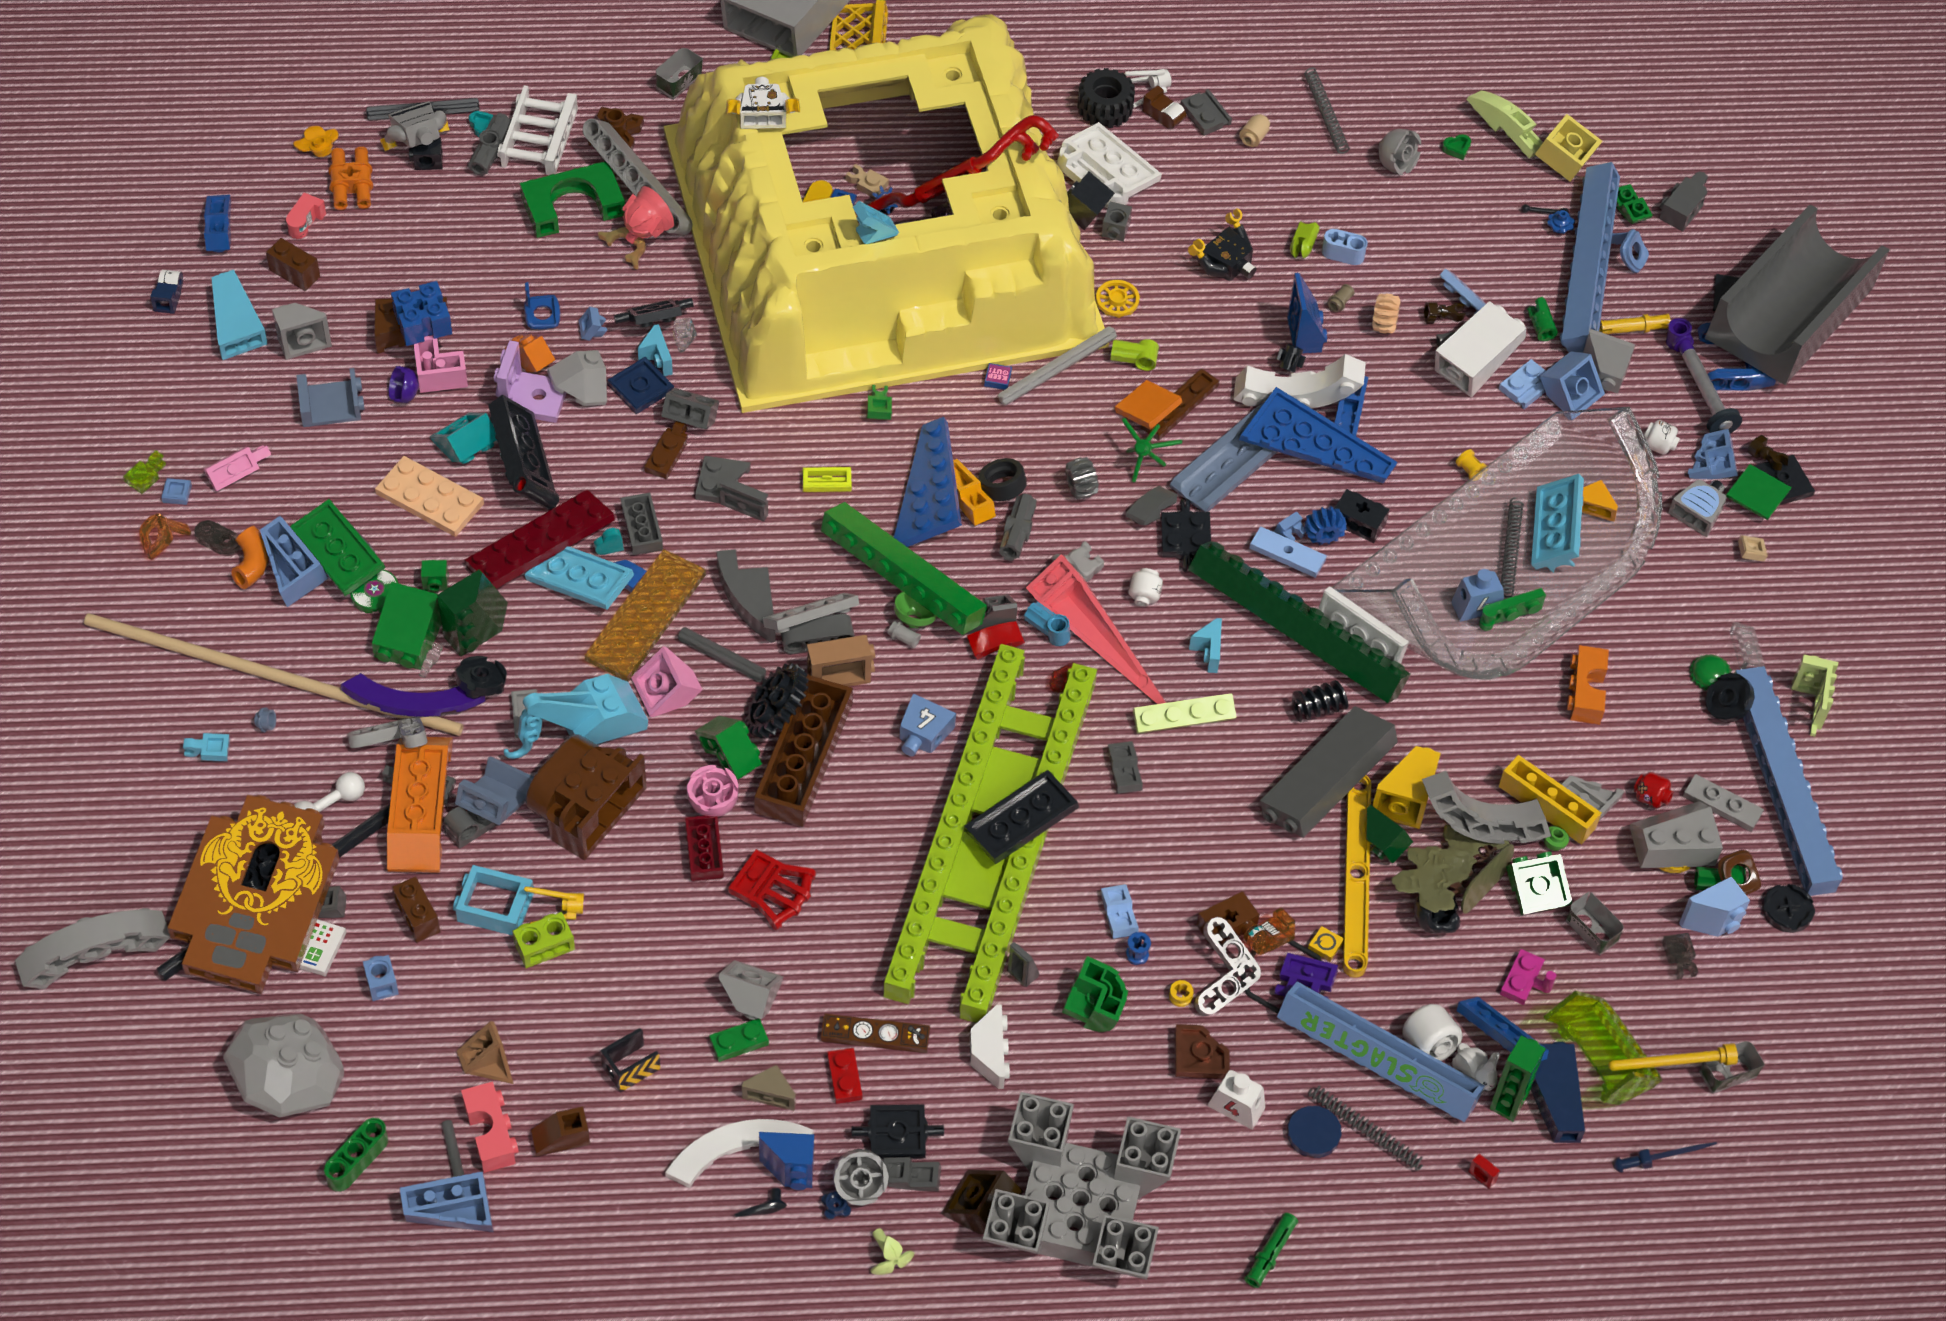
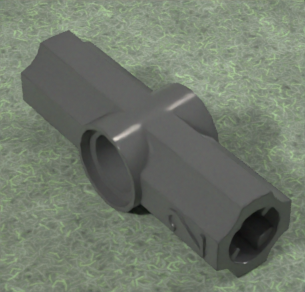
M498 113L493 115L487 129L481 132L479 136L480 142L468 164L469 170L473 171L475 175L483 176L488 174L494 160L498 158L499 144H503L511 123V119L506 114Z

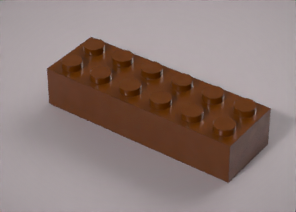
M810 675L806 677L809 679L806 684L808 689L803 692L806 697L800 700L802 706L797 707L795 710L796 715L790 716L789 724L785 722L754 797L756 814L800 827L805 825L853 705L852 687Z

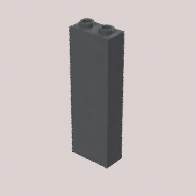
M1354 706L1260 800L1263 817L1269 823H1275L1289 833H1295L1304 838L1398 743L1395 725Z

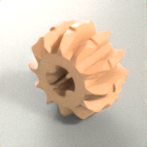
M1388 293L1377 296L1372 322L1374 331L1387 334L1393 333L1396 330L1400 309L1399 296H1393V294Z

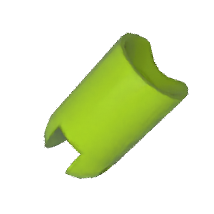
M1299 222L1290 244V252L1293 257L1297 258L1299 252H1301L1302 257L1306 258L1311 253L1320 230L1316 222L1310 224Z

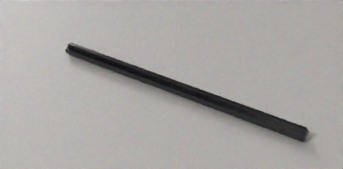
M390 804L332 844L335 849H338L339 858L388 824ZM189 946L157 967V973L162 980H168L183 969L182 962Z

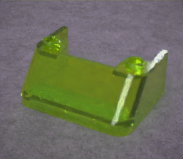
M1575 990L1543 1016L1546 1021L1557 1023L1559 1026L1557 1031L1566 1041L1570 1039L1578 1043L1604 1081L1602 1084V1096L1600 1097L1602 1102L1621 1105L1653 1089L1662 1082V1077L1655 1067L1611 1071L1608 1064L1612 1060L1647 1057V1055L1612 1006L1604 998Z

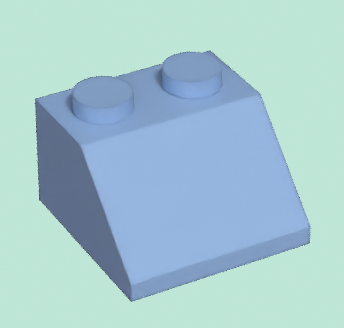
M1730 877L1690 897L1679 925L1682 928L1717 937L1726 932L1731 934L1741 926L1740 922L1746 914L1750 900L1736 881Z

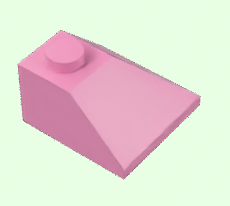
M664 646L631 677L650 717L684 707L702 691L694 671Z

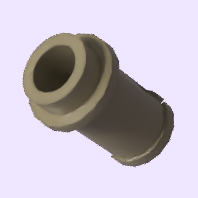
M1344 284L1335 295L1330 296L1328 299L1330 310L1333 312L1344 310L1347 301L1355 294L1354 289L1350 285Z

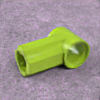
M1150 339L1141 340L1139 343L1113 340L1110 360L1133 363L1140 370L1150 371L1156 367L1159 345Z

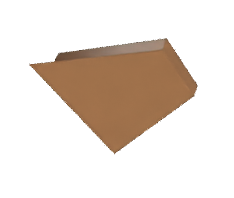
M490 1021L457 1050L464 1073L514 1084L495 1023Z

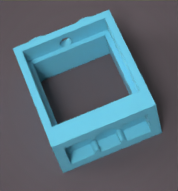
M472 865L470 873H466L463 878L461 896L457 895L454 901L453 910L456 911L457 922L513 936L512 930L517 929L523 924L534 893L525 892L524 887L534 888L533 880ZM477 882L517 892L508 916L468 906Z

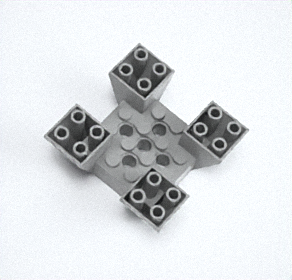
M1020 1092L1008 1143L1029 1170L1030 1176L1025 1196L995 1189L983 1241L1147 1280L1159 1227L1135 1222L1133 1219L1138 1199L1170 1180L1181 1129L1127 1117L1119 1155L1067 1143L1074 1104ZM1081 1179H1089L1090 1181H1089V1182H1085V1181H1082ZM1048 1197H1056V1198H1058V1199H1057V1200H1051V1199H1049ZM1075 1203H1082L1085 1206H1078ZM1103 1209H1108V1210H1110V1211H1112V1212L1107 1213V1212H1104V1211H1102V1210H1103ZM1075 1227V1228H1077V1229H1079V1230H1078V1231H1073V1230H1070L1069 1228Z

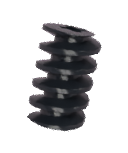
M1336 680L1331 681L1330 685L1329 683H1323L1321 686L1315 685L1311 689L1304 688L1302 692L1296 690L1292 694L1293 713L1299 722H1302V714H1304L1307 720H1310L1311 712L1318 718L1321 716L1320 709H1323L1324 713L1329 715L1331 706L1336 713L1339 712V704L1342 705L1344 710H1347L1349 707L1347 695L1342 685Z

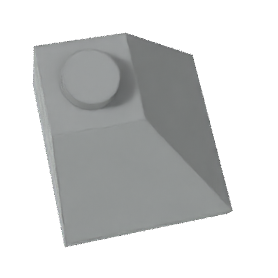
M1590 329L1583 353L1591 354L1603 389L1618 394L1627 374L1635 344Z
M736 960L719 974V980L736 1010L753 1020L763 1019L769 1013L784 977Z

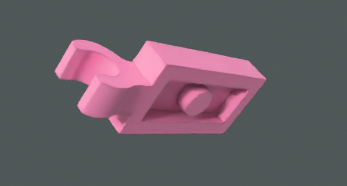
M264 445L259 446L252 452L249 447H244L204 468V471L214 491H218L260 469L257 461L271 455V452Z

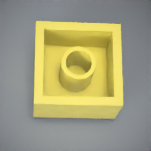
M1566 114L1545 139L1535 155L1571 182L1602 143V140Z

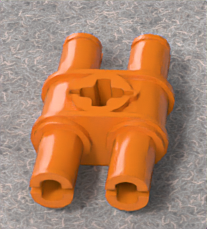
M366 147L355 148V162L345 163V151L342 148H334L331 151L332 165L328 170L331 177L329 189L333 193L334 208L337 210L347 208V194L352 193L357 195V205L359 208L366 209L371 206L370 192L374 186L371 181L373 168L369 164Z

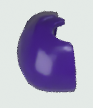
M396 366L389 382V398L397 403H409L418 392V377L412 369Z

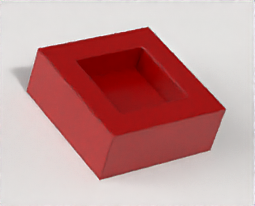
M1479 1153L1472 1160L1468 1172L1490 1189L1496 1183L1500 1170Z

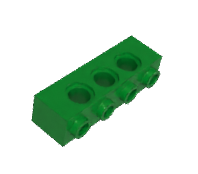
M1521 1035L1505 1063L1490 1106V1110L1514 1122L1528 1098L1546 1049L1536 1040L1528 1039Z

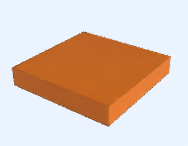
M1146 380L1115 406V411L1151 430L1182 403L1181 396Z

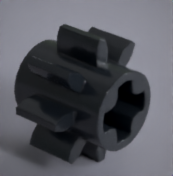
M1287 344L1285 349L1280 348L1276 357L1277 360H1280L1279 367L1292 372H1296L1297 367L1302 368L1306 359L1305 356H1302L1303 349Z

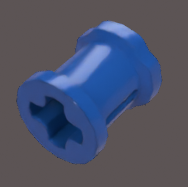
M1142 932L1131 934L1127 941V960L1134 965L1144 964L1149 958L1148 951L1151 947V940L1147 934Z

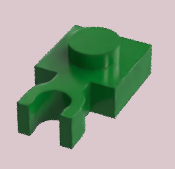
M872 385V396L868 395L867 418L891 420L892 397H887L888 386H884V391H877L876 385Z

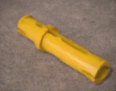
M1643 314L1641 317L1601 320L1599 332L1615 334L1644 331V333H1648L1650 330L1668 329L1671 322L1670 315L1648 316V314Z

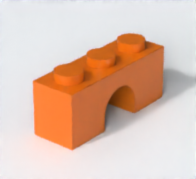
M1579 645L1577 654H1572L1570 669H1574V675H1570L1568 689L1572 690V695H1569L1567 701V710H1571V721L1600 725L1605 712L1606 691L1595 689L1589 683L1603 684L1608 670L1609 649Z

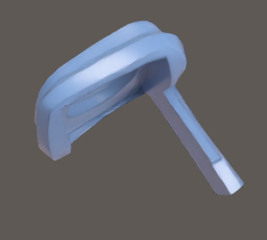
M1635 229L1625 233H1612L1611 244H1621L1620 255L1624 264L1633 273H1638L1645 265L1649 256L1640 233ZM1632 246L1639 254L1637 260L1633 257Z

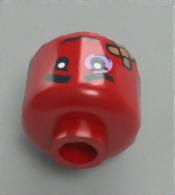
M1648 772L1645 775L1641 774L1633 789L1639 802L1654 809H1659L1663 804L1668 805L1674 794V791L1671 790V781L1654 772Z

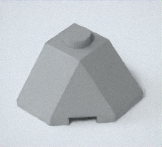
M599 350L576 351L548 368L547 373L554 390L561 394L567 392L576 398L577 403L583 406L606 405V367Z

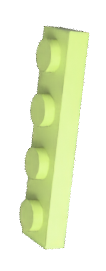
M1232 693L1142 706L1133 709L1137 734L1234 720L1237 718Z

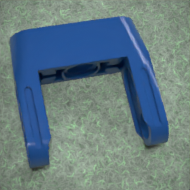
M1711 322L1704 323L1698 327V338L1706 344H1714L1705 339L1706 335H1704L1707 333ZM1746 362V369H1716L1708 373L1710 380L1720 379L1718 381H1711L1716 390L1752 391L1774 386L1776 382L1774 378Z

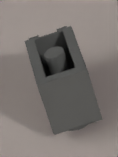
M1699 171L1691 179L1685 177L1681 184L1676 183L1672 189L1671 196L1669 198L1666 196L1660 205L1662 211L1659 219L1683 232L1704 205L1703 202L1707 195L1705 183L1708 175L1705 172Z

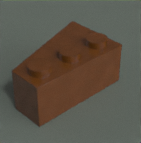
M446 296V297H443V302L446 303V306H447V309H448V302H447V296ZM392 298L375 299V342L377 354L385 352L384 349L396 345L399 348L406 346L400 325H398L393 311Z

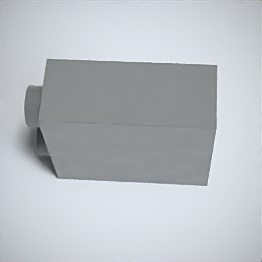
M720 0L725 30L773 50L777 49L779 52L790 57L802 55L850 1Z

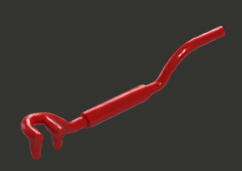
M1030 115L1010 128L981 156L977 158L971 157L916 187L915 192L908 196L901 192L889 193L867 205L880 211L893 204H900L903 208H910L920 202L926 203L945 192L942 179L980 173L982 168L994 162L1013 142L1021 143L1024 147L1022 159L1028 161L1032 155L1038 152L1039 147L1042 151L1048 150L1059 134L1044 118ZM1032 127L1038 128L1043 133L1039 146L1026 133Z

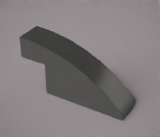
M736 549L716 551L719 579L731 606L752 630L770 643L776 642L775 630L765 628L763 623V617L774 614L768 567L738 570Z

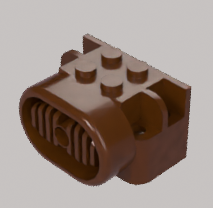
M572 735L556 749L535 774L526 794V805L531 811L547 820L548 835L553 842L585 861L646 790L644 755L639 754L633 761L626 757V750L622 747L616 749L610 747L601 748L582 735Z

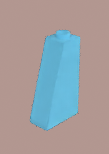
M234 269L211 277L217 339L222 360L267 345L265 329Z

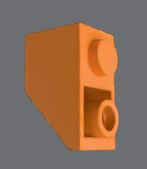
M520 334L510 340L519 342L521 367L526 372H538L555 361L542 335L533 336L529 334L523 336Z

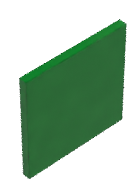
M1749 464L1726 494V497L1768 521L1792 487Z

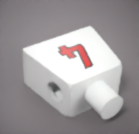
M1229 1070L1207 1106L1253 1130L1265 1110L1264 1088L1250 1080L1246 1074H1239Z

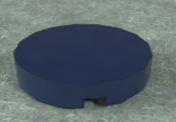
M1306 1106L1296 1111L1289 1121L1287 1131L1291 1146L1299 1154L1314 1156L1313 1158H1322L1330 1155L1337 1149L1342 1136L1341 1125L1337 1117L1330 1110L1320 1106Z

